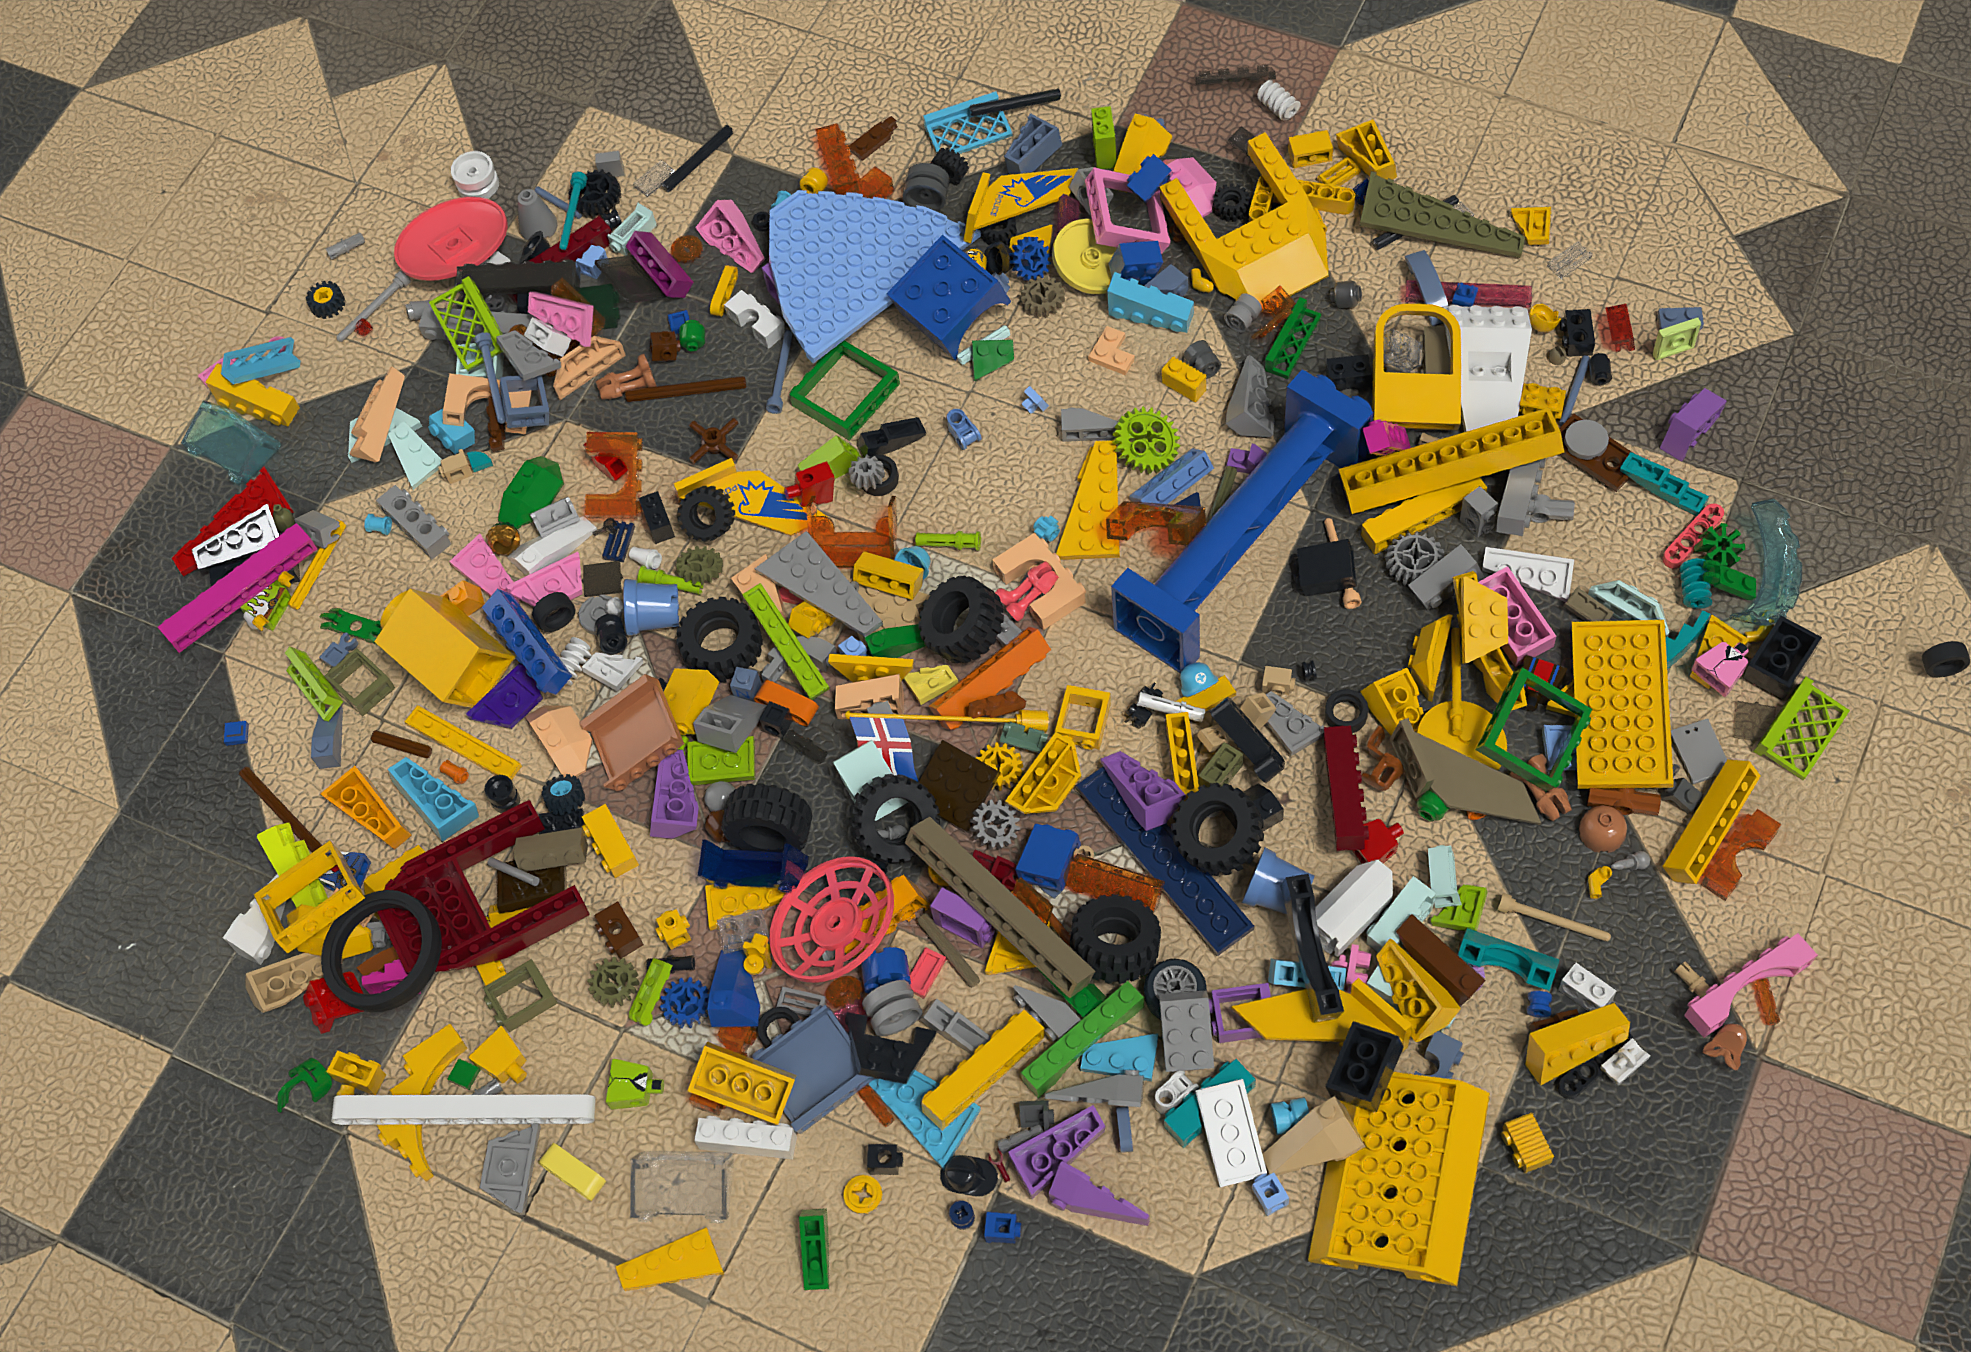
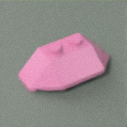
M1193 157L1162 161L1173 172L1172 177L1167 182L1177 178L1201 216L1205 217L1212 213L1217 182Z

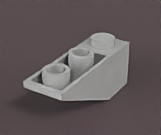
M1017 985L1013 987L1014 1001L1020 1008L1025 1007L1030 1012L1029 1014L1045 1028L1044 1033L1052 1042L1058 1041L1081 1021L1065 1002Z

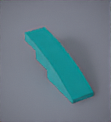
M1632 452L1629 453L1620 468L1621 472L1639 485L1695 516L1699 515L1708 502V495L1690 488L1689 482L1671 475L1670 469Z
M1702 610L1693 627L1684 623L1675 640L1666 636L1667 670L1682 658L1696 642L1708 623L1710 613Z

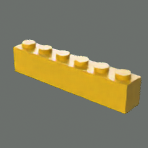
M1478 477L1467 482L1420 494L1413 499H1407L1399 506L1385 510L1378 517L1367 519L1362 524L1361 537L1375 555L1387 549L1393 539L1398 540L1400 534L1406 537V533L1409 531L1411 535H1414L1416 531L1420 532L1460 512L1465 496L1479 486L1487 492V486Z
M1727 759L1662 866L1674 882L1697 884L1761 777L1750 761Z
M1026 1010L1019 1014H1014L1002 1030L998 1029L992 1034L991 1040L985 1045L981 1044L978 1046L971 1058L963 1060L952 1075H946L934 1091L930 1090L924 1095L921 1102L922 1112L943 1131L1044 1039V1027Z

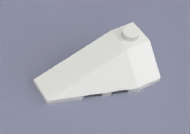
M582 516L579 521L544 537L538 536L523 543L507 556V559L524 575L528 576L567 557L598 529Z
M278 874L270 882L279 877ZM266 895V896L263 897L262 899L267 900V899H269L270 897H269L268 895ZM253 899L250 903L251 908L245 915L240 913L223 939L238 955L261 965L269 957L275 940L257 900ZM286 901L275 908L280 921Z

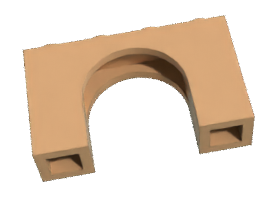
M449 374L443 407V424L464 427L468 406L477 399L492 396L488 378ZM497 380L498 388H499V392H500V380ZM532 390L508 392L512 408L530 407ZM505 424V432L526 434L527 427L507 428Z
M1033 533L992 559L994 571L1005 585L1028 572L1030 568L1038 566L1045 561L1049 563L1052 571H1055L1059 578L1047 594L1030 604L1031 616L1045 630L1085 604L1086 590L1080 582L1077 583L1073 579V574L1069 568H1064L1061 565L1058 555L1050 552L1046 541Z

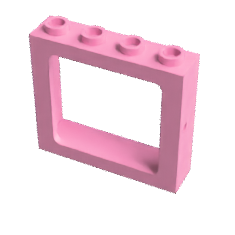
M1093 168L1085 179L1096 243L1118 247L1119 243L1158 241L1162 255L1165 249L1169 247L1170 237L1168 236L1167 222L1164 217V207L1160 200L1159 189L1147 202L1152 232L1113 225L1110 220L1104 187L1133 193L1127 187L1129 183L1127 179L1130 175Z

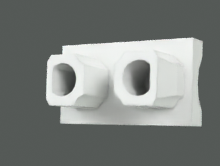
M1632 1038L1601 1065L1600 1068L1613 1082L1620 1085L1647 1061L1650 1055L1641 1049Z

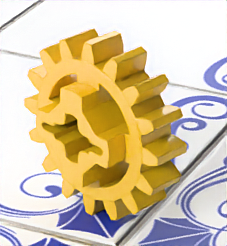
M996 742L994 748L988 744L987 751L980 750L981 757H975L996 770L998 761H1000L999 772L1001 773L992 790L995 786H998L999 791H1002L1003 785L1011 788L1010 782L1017 783V776H1022L1021 768H1023V761H1020L1021 755L1016 753L1015 747L1008 749L1006 743L1003 747H999L998 742Z

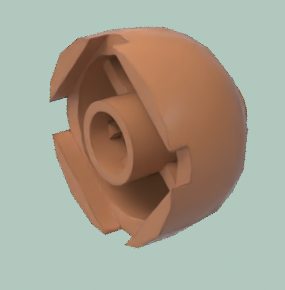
M1604 805L1593 807L1581 819L1579 826L1580 838L1585 846L1594 852H1613L1620 848L1625 841L1627 833L1626 820L1613 807Z

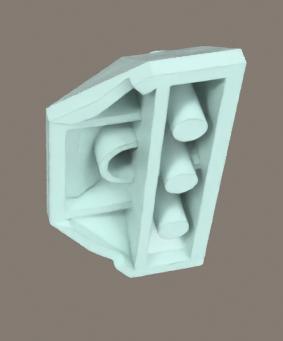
M1620 580L1594 585L1589 589L1588 595L1613 611L1614 614L1612 616L1621 621L1664 620L1665 638L1666 636L1668 637L1669 629L1663 607L1655 598L1646 596L1639 592L1636 587Z

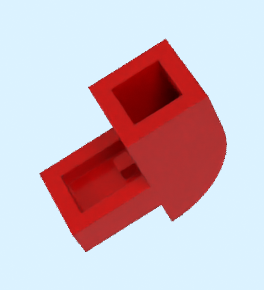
M598 432L583 444L592 457L591 461L608 478L616 481L631 469L622 454L610 446L602 433Z

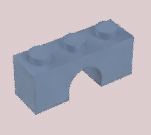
M1437 1031L1434 1033L1426 1049L1424 1058L1434 1063L1438 1071L1433 1075H1423L1417 1071L1414 1074L1452 1079L1454 1073L1451 1072L1454 1064L1457 1066L1460 1064L1464 1052L1461 1051L1463 1043ZM1406 1094L1403 1099L1412 1103L1415 1100V1095Z

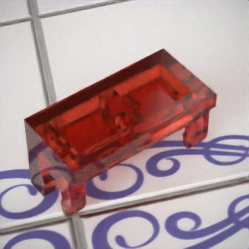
M1627 303L1606 307L1612 344H1615V350L1620 352V347L1627 345L1629 351H1634V337Z

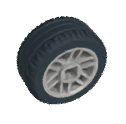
M1176 958L1167 959L1156 964L1149 971L1144 983L1146 1005L1150 1012L1159 1020H1161L1159 994L1207 990L1202 972L1191 962Z

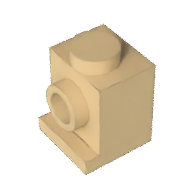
M463 449L459 450V454L440 460L441 466H438L443 478L447 477L450 484L473 476Z
M1265 666L1262 692L1267 694V692L1272 691L1278 696L1289 695L1290 691L1294 692L1296 678H1292V669Z

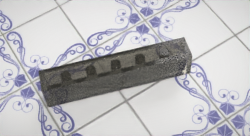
M546 260L542 263L525 261L523 264L504 262L503 265L484 263L480 266L464 264V266H457L456 286L463 283L462 280L469 276L477 285L481 295L529 294V292H580L581 269L573 260H563L562 262ZM464 290L459 291L461 296H466Z

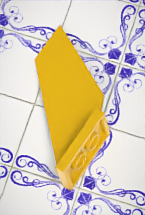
M1359 978L1352 983L1350 994L1339 990L1344 1012L1338 1019L1315 1023L1306 989L1231 1006V1009L1265 1040L1344 1042L1352 1022L1355 1021L1399 1036L1404 1046L1403 1052L1409 1046L1412 1024Z

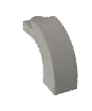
M805 636L797 637L814 665L826 672L831 666L828 663L829 654H837L836 647L821 638L813 636L810 638ZM775 646L768 653L770 664L764 667L761 675L763 681L770 680L777 683L790 667Z

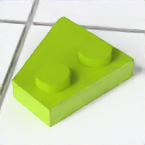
M1463 884L1457 891L1462 905L1445 907L1438 916L1434 915L1432 917V926L1466 931L1469 928L1477 931L1488 893L1487 888Z

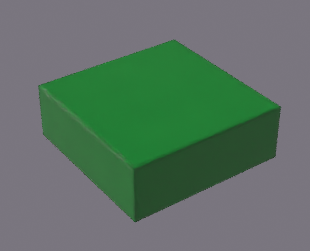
M458 1059L447 1080L470 1090L481 1069Z

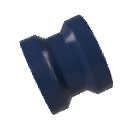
M957 1201L951 1206L949 1216L954 1227L959 1230L970 1228L975 1221L972 1206L966 1201Z

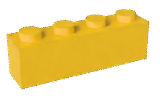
M1188 712L1166 714V729L1173 780L1185 794H1188L1190 791L1196 793L1199 791L1189 714Z

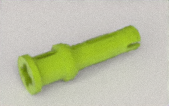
M958 531L956 534L917 532L915 543L916 546L956 547L958 550L975 548L976 551H980L981 532L963 533V531Z
M643 565L639 569L637 578L638 583L677 584L678 590L701 595L702 590L700 588L703 589L704 586L699 581L694 585L692 580L685 582L684 578L668 575L661 569L658 571L647 569Z

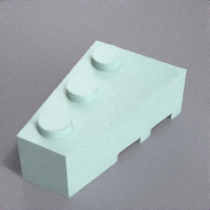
M1413 876L1394 902L1384 910L1377 924L1373 923L1367 930L1366 944L1377 953H1379L1389 939H1393L1401 947L1403 943L1396 930L1411 914L1423 922L1433 910L1436 892Z

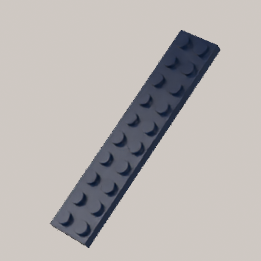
M1101 767L1076 785L1078 792L1217 956L1254 930L1255 926L1210 873L1199 871L1179 853L1178 847L1173 841L1175 834L1167 823L1147 831L1140 825L1104 767Z

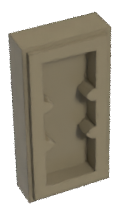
M1578 587L1564 604L1565 608L1585 622L1609 621L1614 614L1613 611Z

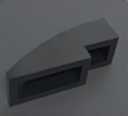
M919 417L881 424L879 430L860 433L858 446L864 458L866 454L868 456L884 455L919 440L927 432Z

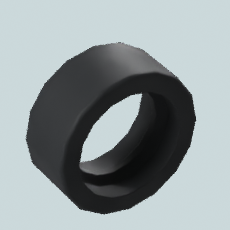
M885 455L869 456V458L876 456L878 461L882 462L883 467L890 470L891 475L882 484H876L875 489L869 487L867 491H864L873 496L889 494L896 488L899 481L896 463Z
M554 592L546 595L536 603L532 616L541 630L544 632H554L571 622L575 616L576 609L565 593ZM560 608L556 613L548 616L552 611Z
M1948 641L1927 649L1922 654V662L1926 673L1930 677L1939 678L1952 676L1966 669L1970 665V657L1965 644L1958 641Z
M1342 689L1334 692L1328 698L1325 705V719L1329 727L1351 725L1353 734L1359 731L1366 723L1368 703L1359 692L1351 689ZM1341 702L1353 703L1360 710L1359 717L1353 721L1339 720L1333 714L1334 706Z
M775 1007L762 1015L757 1031L758 1037L765 1049L772 1045L771 1040L767 1036V1028L770 1023L784 1018L794 1024L800 1020L796 1012L787 1007Z

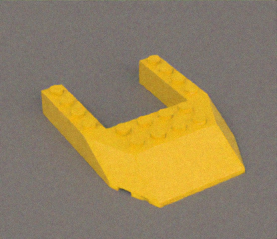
M1266 132L1248 141V155L1282 206L1216 239L1177 178L1159 187L1160 200L1218 291L1236 300L1241 294H1249L1260 302L1262 311L1329 276L1326 233L1307 194Z

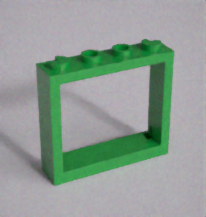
M844 340L817 361L815 367L804 375L803 380L792 388L789 396L793 407L850 441L900 385L899 374L894 369ZM843 355L883 378L845 421L805 398Z
M1522 667L1513 672L1475 750L1544 791L1557 788L1562 782L1563 776L1561 774L1564 768H1567L1572 761L1571 754L1573 749H1576L1582 740L1580 735L1583 729H1586L1591 721L1589 716L1593 709ZM1524 684L1577 715L1548 776L1495 745Z

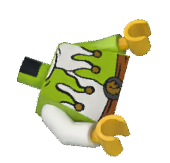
M283 571L276 581L240 607L244 613L243 617L251 629H259L260 631H263V627L271 631L275 629L288 607L291 595L285 587L289 588L291 586L289 581L294 578L293 575Z

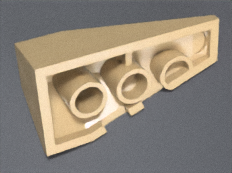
M302 953L246 973V990L254 1006L263 1013L284 1006L304 992L308 987L309 981L323 978L321 956Z
M1334 1096L1311 1110L1262 1155L1269 1173H1275L1277 1176L1298 1171L1301 1167L1309 1165L1319 1166L1323 1165L1322 1162L1346 1159L1364 1148L1365 1145L1346 1107Z

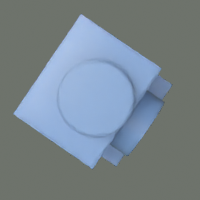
M591 245L584 252L582 259L577 258L576 263L580 273L597 279L609 263L606 251L602 247Z
M853 636L838 645L841 655L869 656L866 653L867 648L863 642L856 640Z
M1265 1173L1254 1180L1255 1183H1253L1252 1190L1267 1216L1289 1205V1196L1275 1173L1270 1175ZM1272 1191L1274 1195L1268 1198L1265 1196V1192Z

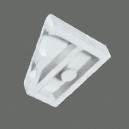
M596 652L582 666V669L587 675L618 691L643 664V660L641 657H635V660L624 659L623 655H607L606 653Z

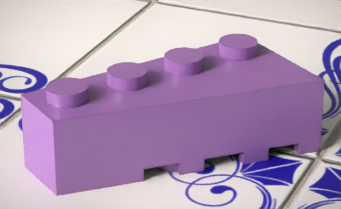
M1094 1105L1008 1152V1157L1031 1199L1035 1198L1054 1180L1062 1161L1070 1165L1105 1132V1124Z

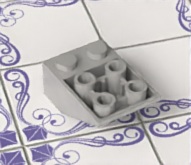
M729 695L705 707L693 722L697 741L736 753L760 721V717L767 705Z

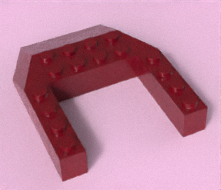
M530 799L406 861L400 868V873L393 880L390 879L385 885L384 890L400 891L420 900L435 916L442 937L441 955L435 972L460 970L508 958L590 915L576 886L573 885L491 928L463 870L515 845L516 838L532 836L545 829ZM400 908L377 911L405 972L409 974L417 962L422 945L421 928L416 917L410 911Z

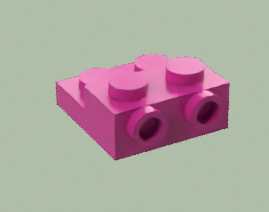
M400 959L384 964L385 973L372 972L367 976H362V986L369 994L387 991L399 984L408 975Z

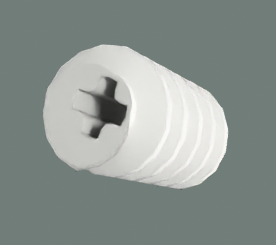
M1272 79L1266 81L1258 90V100L1263 102L1281 120L1292 118L1300 109L1301 103L1295 101V97L1290 96L1289 92H1285V89L1280 87L1279 83H1273Z
M572 637L570 643L565 646L566 650L561 652V657L559 658L572 674L571 678L577 679L578 676L574 671L582 672L579 664L584 665L587 662L584 657L590 659L592 655L589 653L590 646L577 637ZM569 679L566 684L572 686L573 682Z

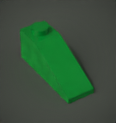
M919 624L885 628L864 637L868 652L872 657L898 658L926 646L920 636Z
M827 1209L802 1210L799 1216L804 1290L829 1289Z

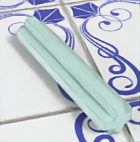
M1003 325L981 340H1004L1011 335L1010 330L1006 325ZM972 345L956 355L960 364L963 365L972 360Z

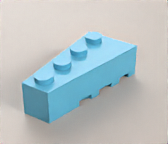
M1114 272L1107 290L1109 316L1117 319L1131 320L1135 323L1149 324L1154 327L1167 328L1175 332H1188L1194 315V301L1170 292L1163 294L1157 287H1144L1138 284V280L1131 278L1128 281L1120 278L1121 274Z
M405 757L388 768L392 783L442 842L479 817L474 802L465 799L459 792L444 785L443 781L428 774V771L409 758Z

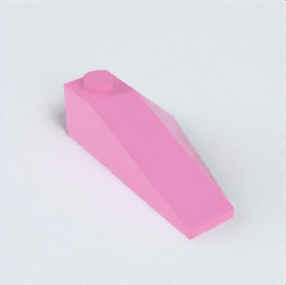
M717 200L695 227L708 244L720 249L721 253L730 256L737 264L751 273H754L765 260L744 215L732 200Z

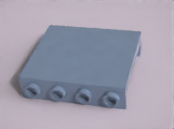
M826 1005L814 1008L810 1012L811 1016L804 1021L799 1020L790 1027L791 1031L785 1035H778L771 1041L772 1045L766 1049L761 1048L752 1055L755 1060L797 1075L783 1111L792 1122L791 1126L799 1134H802L876 1079L859 1074L853 1054V1043L835 1014Z

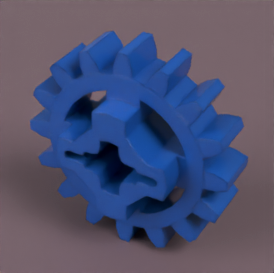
M1024 237V239L1017 240L1018 245L1012 246L1015 250L1014 253H1009L1013 257L1010 264L1015 266L1012 271H1018L1017 277H1023L1024 281H1029V279L1036 281L1037 276L1043 278V273L1049 271L1046 266L1051 265V262L1048 261L1051 254L1046 252L1049 247H1043L1044 241L1038 240V237Z
M689 977L687 982L680 978L679 984L672 981V988L664 989L667 996H661L660 998L664 1003L660 1005V1008L664 1012L665 1019H670L669 1021L673 1026L678 1022L680 1028H683L686 1023L689 1028H692V1022L694 1021L701 1024L699 1018L701 1016L708 1017L705 1012L709 1001L707 987H702L700 980L694 984L692 977ZM694 991L700 995L701 999L695 996ZM671 1006L677 1009L678 1015L672 1011Z

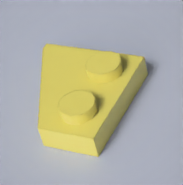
M948 665L935 668H920V672L908 673L903 679L920 705L948 691L958 683V679Z

